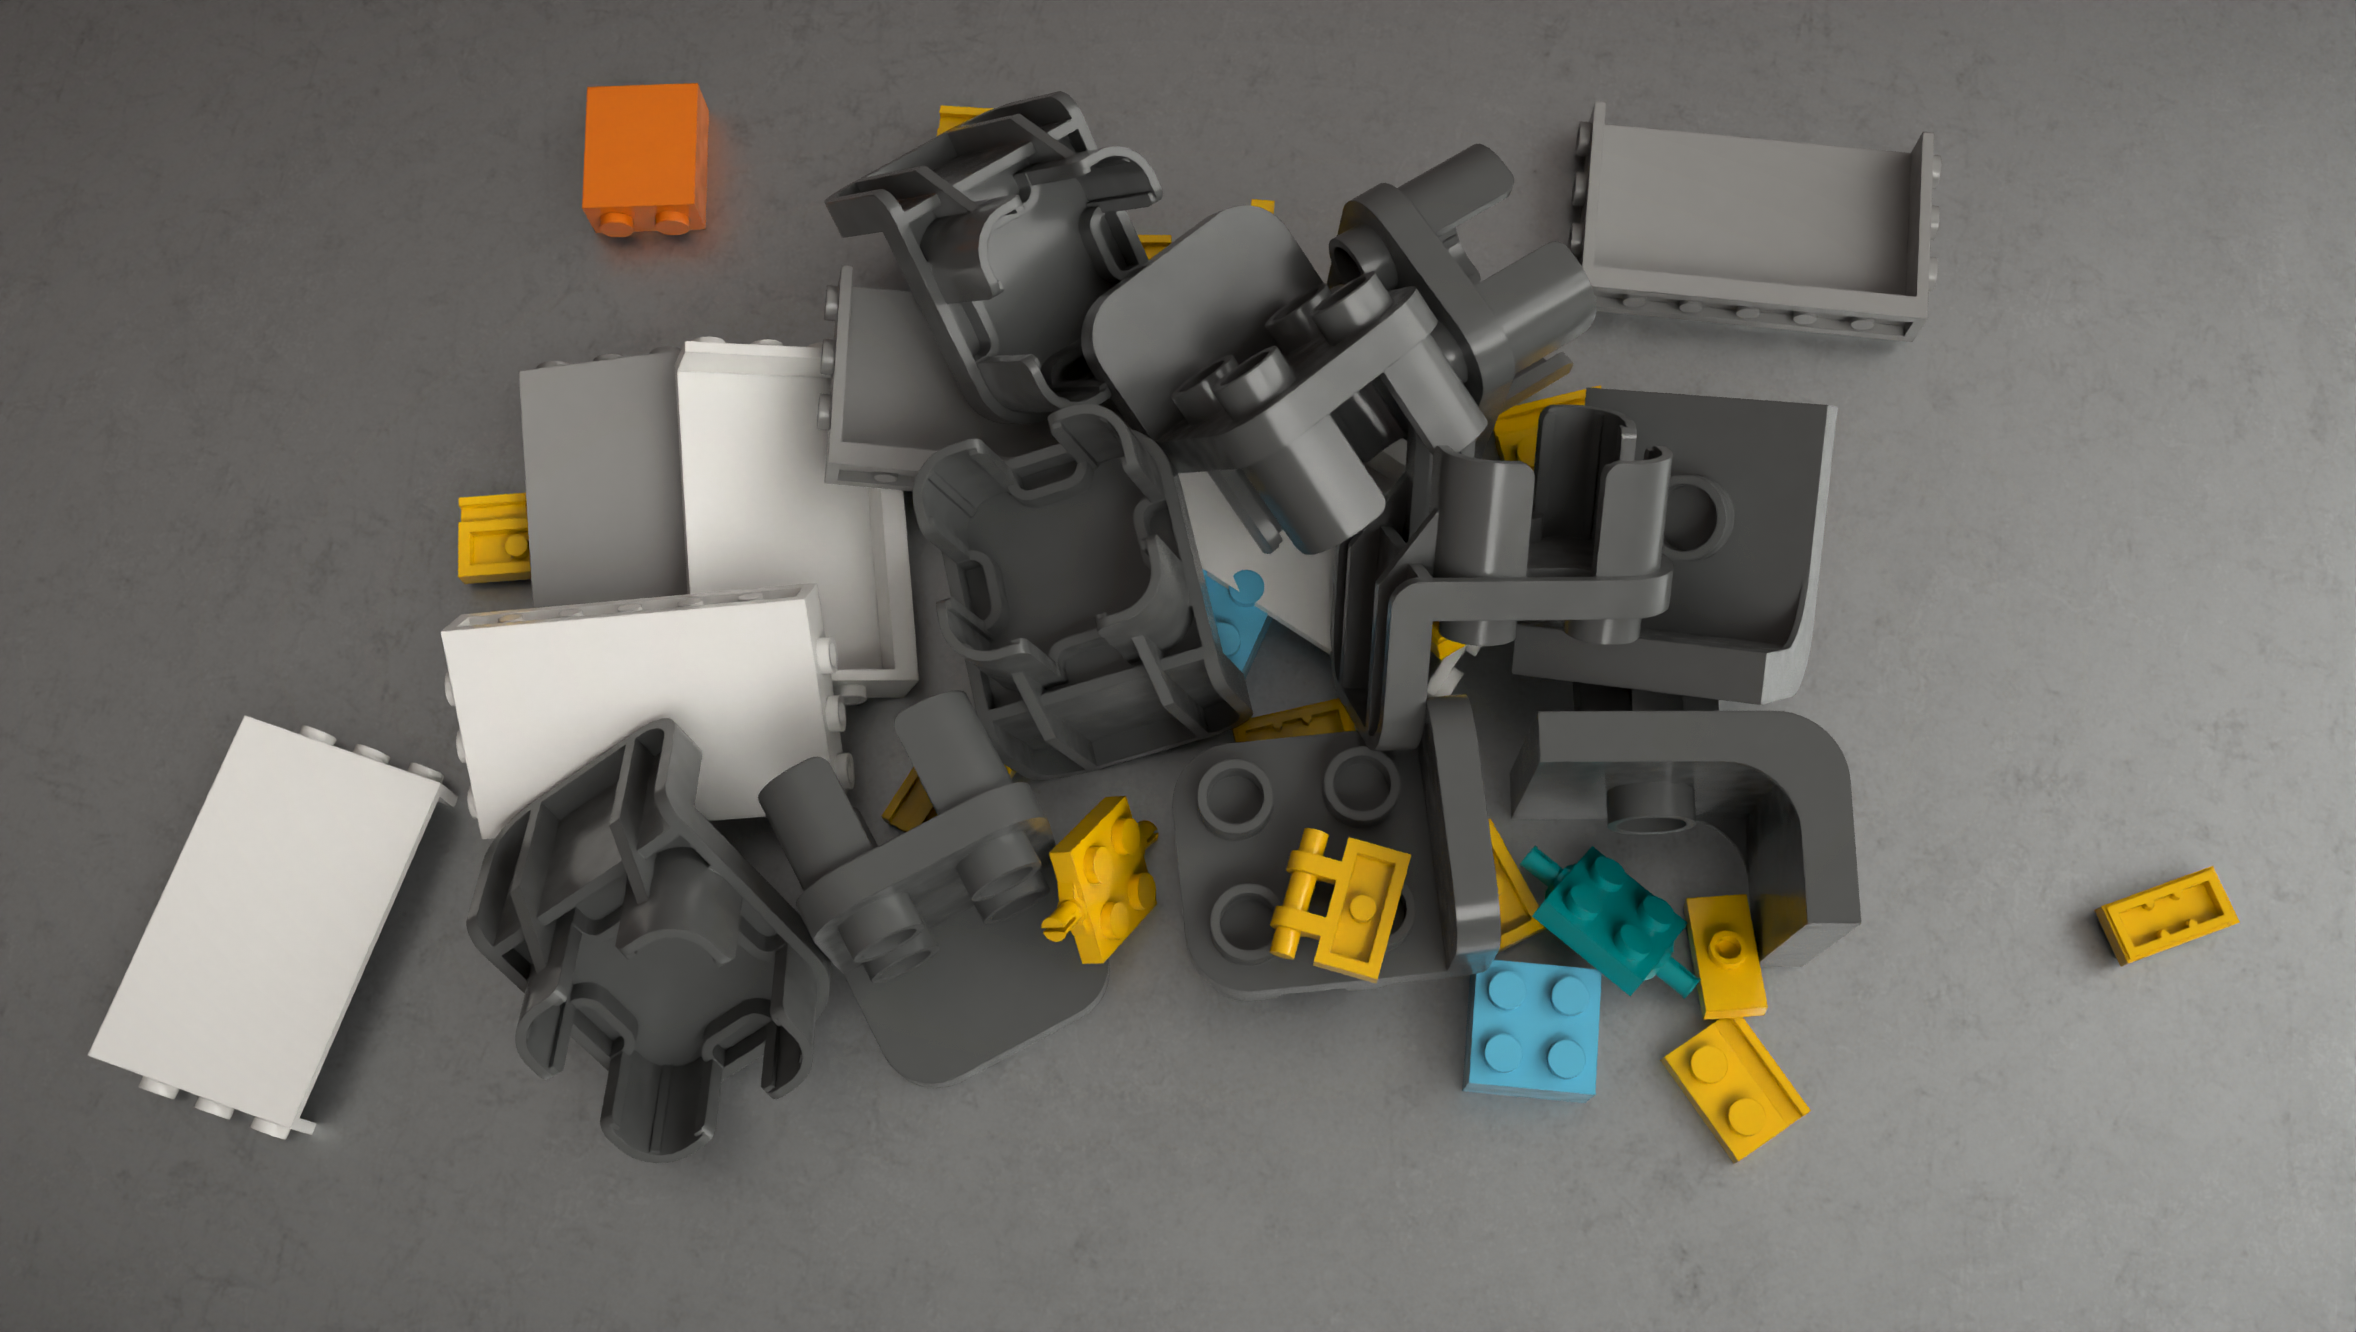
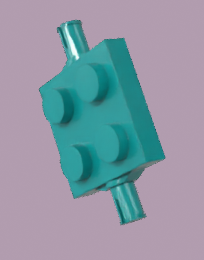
M1535 845L1519 864L1548 887L1545 892V900L1532 917L1629 996L1636 991L1643 981L1651 979L1656 975L1685 999L1701 980V978L1696 977L1671 956L1674 952V941L1688 922L1676 914L1665 900L1654 896L1629 876L1618 862L1606 857L1595 847L1592 846L1578 863L1568 865L1563 869Z

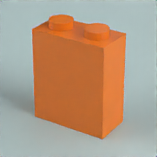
M698 83L587 87L582 209L595 233H603L611 237H627L633 232L658 231L666 235H682L689 230L706 229L709 109Z

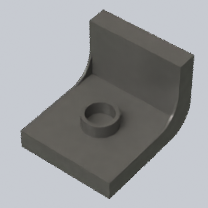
M1587 387L1585 406L1614 410L1634 420L1637 430L1634 461L1643 460L1646 448H1652L1653 446H1666L1673 452L1662 553L1674 565L1670 605L1665 612L1659 615L1642 618L1640 637L1636 641L1619 645L1594 644L1574 639L1564 633L1563 620L1517 624L1511 674L1756 705L1793 697L1802 683L1812 643L1838 407L1823 404Z
M1573 682L1574 711L1537 712L1510 771L1511 819H1607L1608 829L1619 833L1639 835L1679 832L1694 827L1696 821L1714 828L1733 844L1746 868L1750 914L1760 967H1803L1861 924L1850 772L1839 745L1827 731L1815 722L1801 715L1785 711H1719V700L1580 682Z

